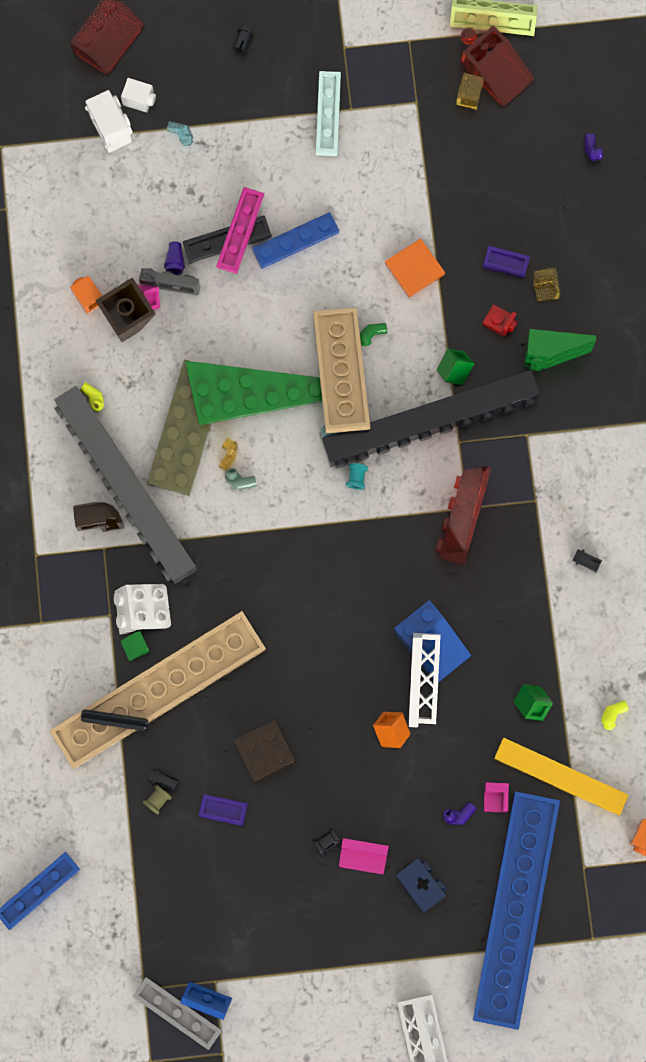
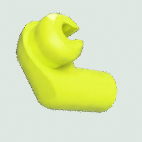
M85 382L80 391L88 396L89 404L93 411H101L104 407L102 393Z
M625 700L605 708L601 717V723L606 730L615 728V720L618 714L629 711Z

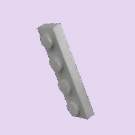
M145 977L132 996L208 1050H210L222 1032L220 1028L196 1011L180 1004L181 1001L147 977Z

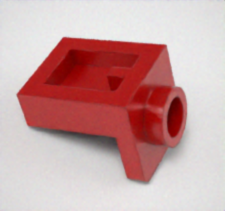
M493 304L482 325L506 337L507 333H512L518 324V321H516L517 313L513 311L510 314Z

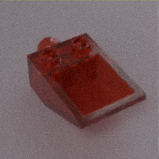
M494 25L478 39L475 29L467 27L462 30L461 40L470 46L462 53L460 63L503 107L534 81L535 78L510 42ZM488 47H492L493 50L491 52L488 51Z

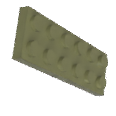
M184 359L147 485L190 496L211 424L198 425L185 361L189 360Z

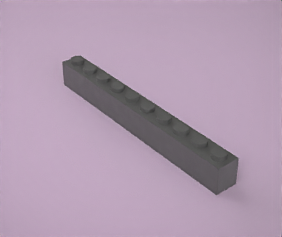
M75 386L54 399L57 405L54 409L60 419L65 417L69 423L66 425V428L72 437L77 435L81 441L78 443V446L83 454L89 453L92 458L89 463L96 473L100 471L104 476L101 481L108 491L112 489L116 496L113 499L120 509L124 507L128 514L125 517L131 527L136 525L140 531L137 533V536L143 545L148 543L152 549L149 554L155 563L160 562L164 569L161 572L166 580H172L174 584H177L196 572L195 564L78 387Z

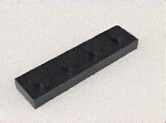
M265 215L257 217L248 245L272 238ZM230 226L182 241L189 264L221 254Z

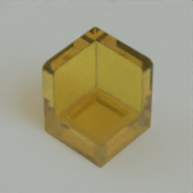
M463 73L456 105L477 110L484 78Z
M556 268L534 271L532 279L537 302L559 299L560 287Z

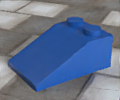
M430 600L394 628V633L411 654L413 633L440 634L438 683L471 657L464 644ZM422 639V648L427 654L435 648V640ZM435 653L431 656L433 660L435 658ZM428 659L421 665L428 674L434 670V665Z

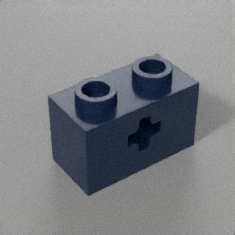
M417 859L399 872L396 878L424 913L446 896L444 894L446 888L439 879L434 880L429 874L432 872V869L425 860L420 862ZM419 878L422 881H428L426 885L428 889L426 891L423 888L420 890L417 888L419 884L417 880Z

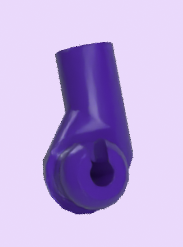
M586 134L585 153L592 161H596V159L601 160L603 158L602 148H596L595 134Z
M468 801L462 810L446 809L443 813L444 821L450 825H462L477 808Z

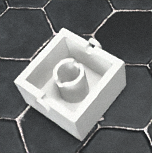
M107 90L85 101L87 105L85 110L89 112L90 118L108 153L132 142L130 134L133 132L130 127V121L127 115L123 114L120 108L121 104L116 95L112 97L110 91Z

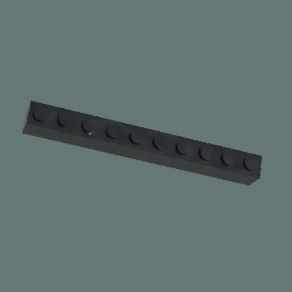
M532 370L370 422L369 430L339 432L323 437L322 445L330 468L334 466L342 468L347 466L349 461L355 459L357 462L368 459L371 454H385L392 447L398 446L403 448L410 445L411 441L417 439L424 441L430 439L432 434L438 432L446 434L451 432L454 427L460 425L461 427H467L474 424L475 420L481 418L485 421L495 417L494 414L503 412V414L516 410L515 407L524 405V407L532 406L537 403L536 400L539 399L540 392Z

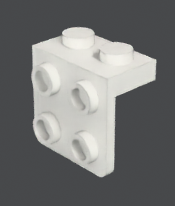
M164 584L125 585L115 590L114 604L117 608L116 624L119 628V634H129L141 629H166L171 626L167 587Z

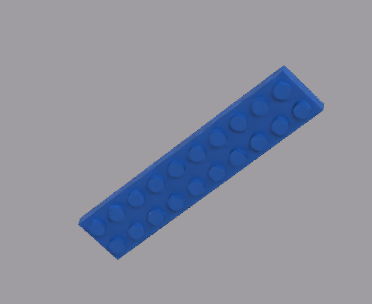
M514 792L473 1021L519 1030L560 800Z

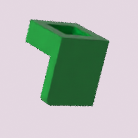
M447 348L437 371L445 382L463 385L474 362L465 351Z
M523 684L514 700L515 705L524 718L543 721L553 705V702L542 687Z

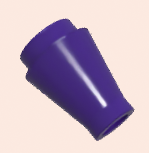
M177 241L169 243L164 262L166 271L172 272L175 275H181L185 269L182 244Z

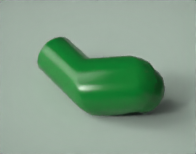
M387 324L367 325L360 332L361 345H371V338L374 335L387 334Z

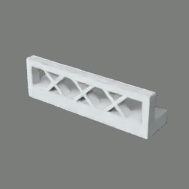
M413 633L409 727H418V723L436 724L440 634ZM422 639L435 640V648L429 654L422 648ZM435 653V658L433 660L431 656ZM427 659L434 665V670L428 676L421 671V665ZM427 681L433 687V692L425 698L420 693V687ZM425 703L432 709L431 718L419 717V709Z
M433 995L397 1002L410 1062H419V1051L424 1055L425 1062H448ZM412 1004L414 1010L413 1018L408 1015L406 1005ZM414 1028L419 1032L420 1038L418 1042L413 1038L412 1032Z

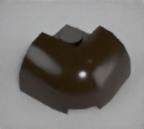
M91 502L73 506L75 527L78 532L101 528L102 532L124 529L122 518L113 505L106 502Z

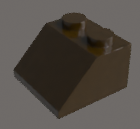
M133 277L95 300L121 343L140 332L156 315Z

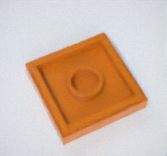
M421 238L385 261V265L409 298L445 275L444 270Z

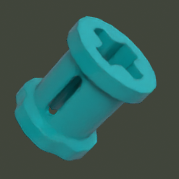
M350 463L348 467L350 469L349 480L345 486L356 490L365 489L363 483L368 466Z

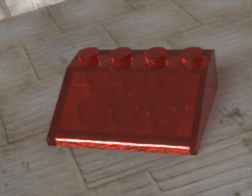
M484 466L463 470L462 477L457 475L454 488L458 489L456 497L451 496L448 509L452 510L450 518L445 517L442 530L446 531L444 539L439 538L436 551L440 552L439 559L464 566L492 467Z

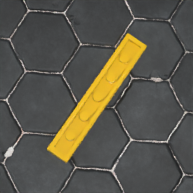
M503 738L494 758L617 816H620L629 796L620 790L506 738Z

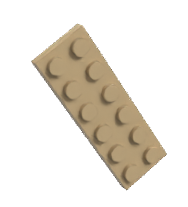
M357 308L313 311L326 433L369 430L370 419Z

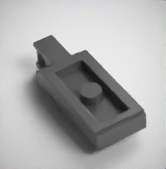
M141 268L140 284L159 286L161 290L199 295V279L192 275L178 276L168 271L160 273L152 268Z

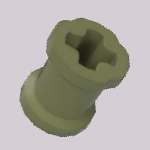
M156 785L152 795L142 803L159 815L160 808L167 800H171L172 797Z

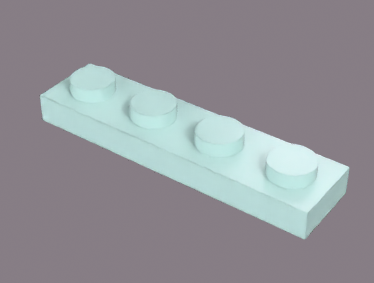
M319 71L316 155L337 156L341 72Z

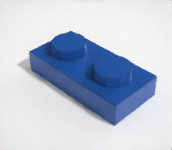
M189 981L180 1004L224 1020L232 998Z

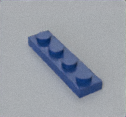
M328 212L253 247L252 251L261 269L339 234V228L331 213Z
M64 852L0 907V920L8 930H12L81 869L68 853Z

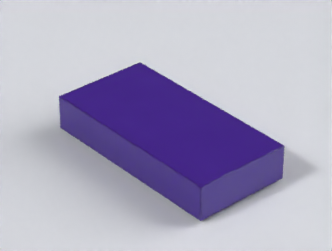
M488 245L482 268L525 278L530 256Z
M203 794L198 817L243 826L248 803Z

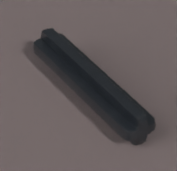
M86 709L82 710L81 713L82 722L146 731L148 727V719Z

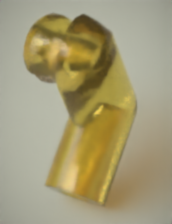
M226 438L222 445L223 449L228 451L218 466L225 472L232 466L237 456L238 444L230 438Z

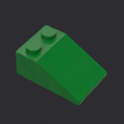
M530 329L526 341L524 367L540 371L542 368L546 369L588 354L593 349L596 336Z

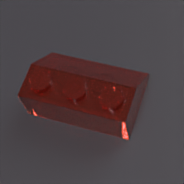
M102 0L70 42L72 51L108 75L142 30L144 24L121 1Z

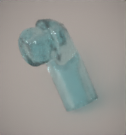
M169 121L167 131L178 134L182 145L190 146L194 140L190 128L187 125Z

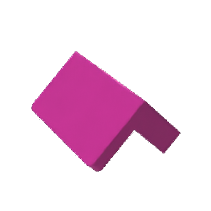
M343 838L339 867L384 874L388 846Z

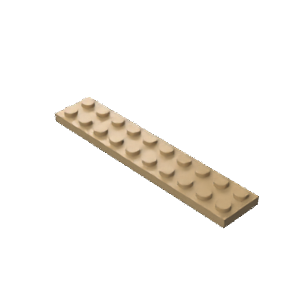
M241 611L85 709L146 718L148 723L264 652L266 648ZM82 710L49 730L73 770L137 731L82 722Z

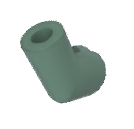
M235 468L226 470L225 479L235 489L257 487L255 476L243 478L237 473Z

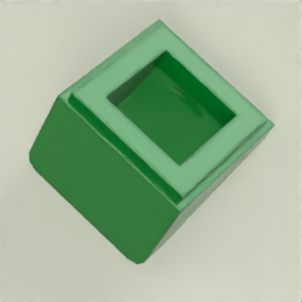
M140 630L120 641L129 662L150 653Z

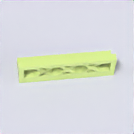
M453 0L450 27L534 36L537 5L492 0Z

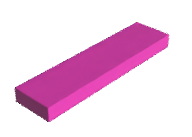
M243 187L216 265L218 269L238 274L265 196L263 192Z

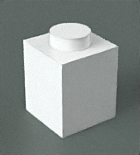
M130 78L127 79L121 95L124 106L146 113L149 106H153L156 98L152 85Z

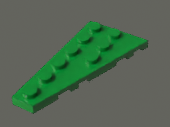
M185 361L199 426L322 402L320 377Z

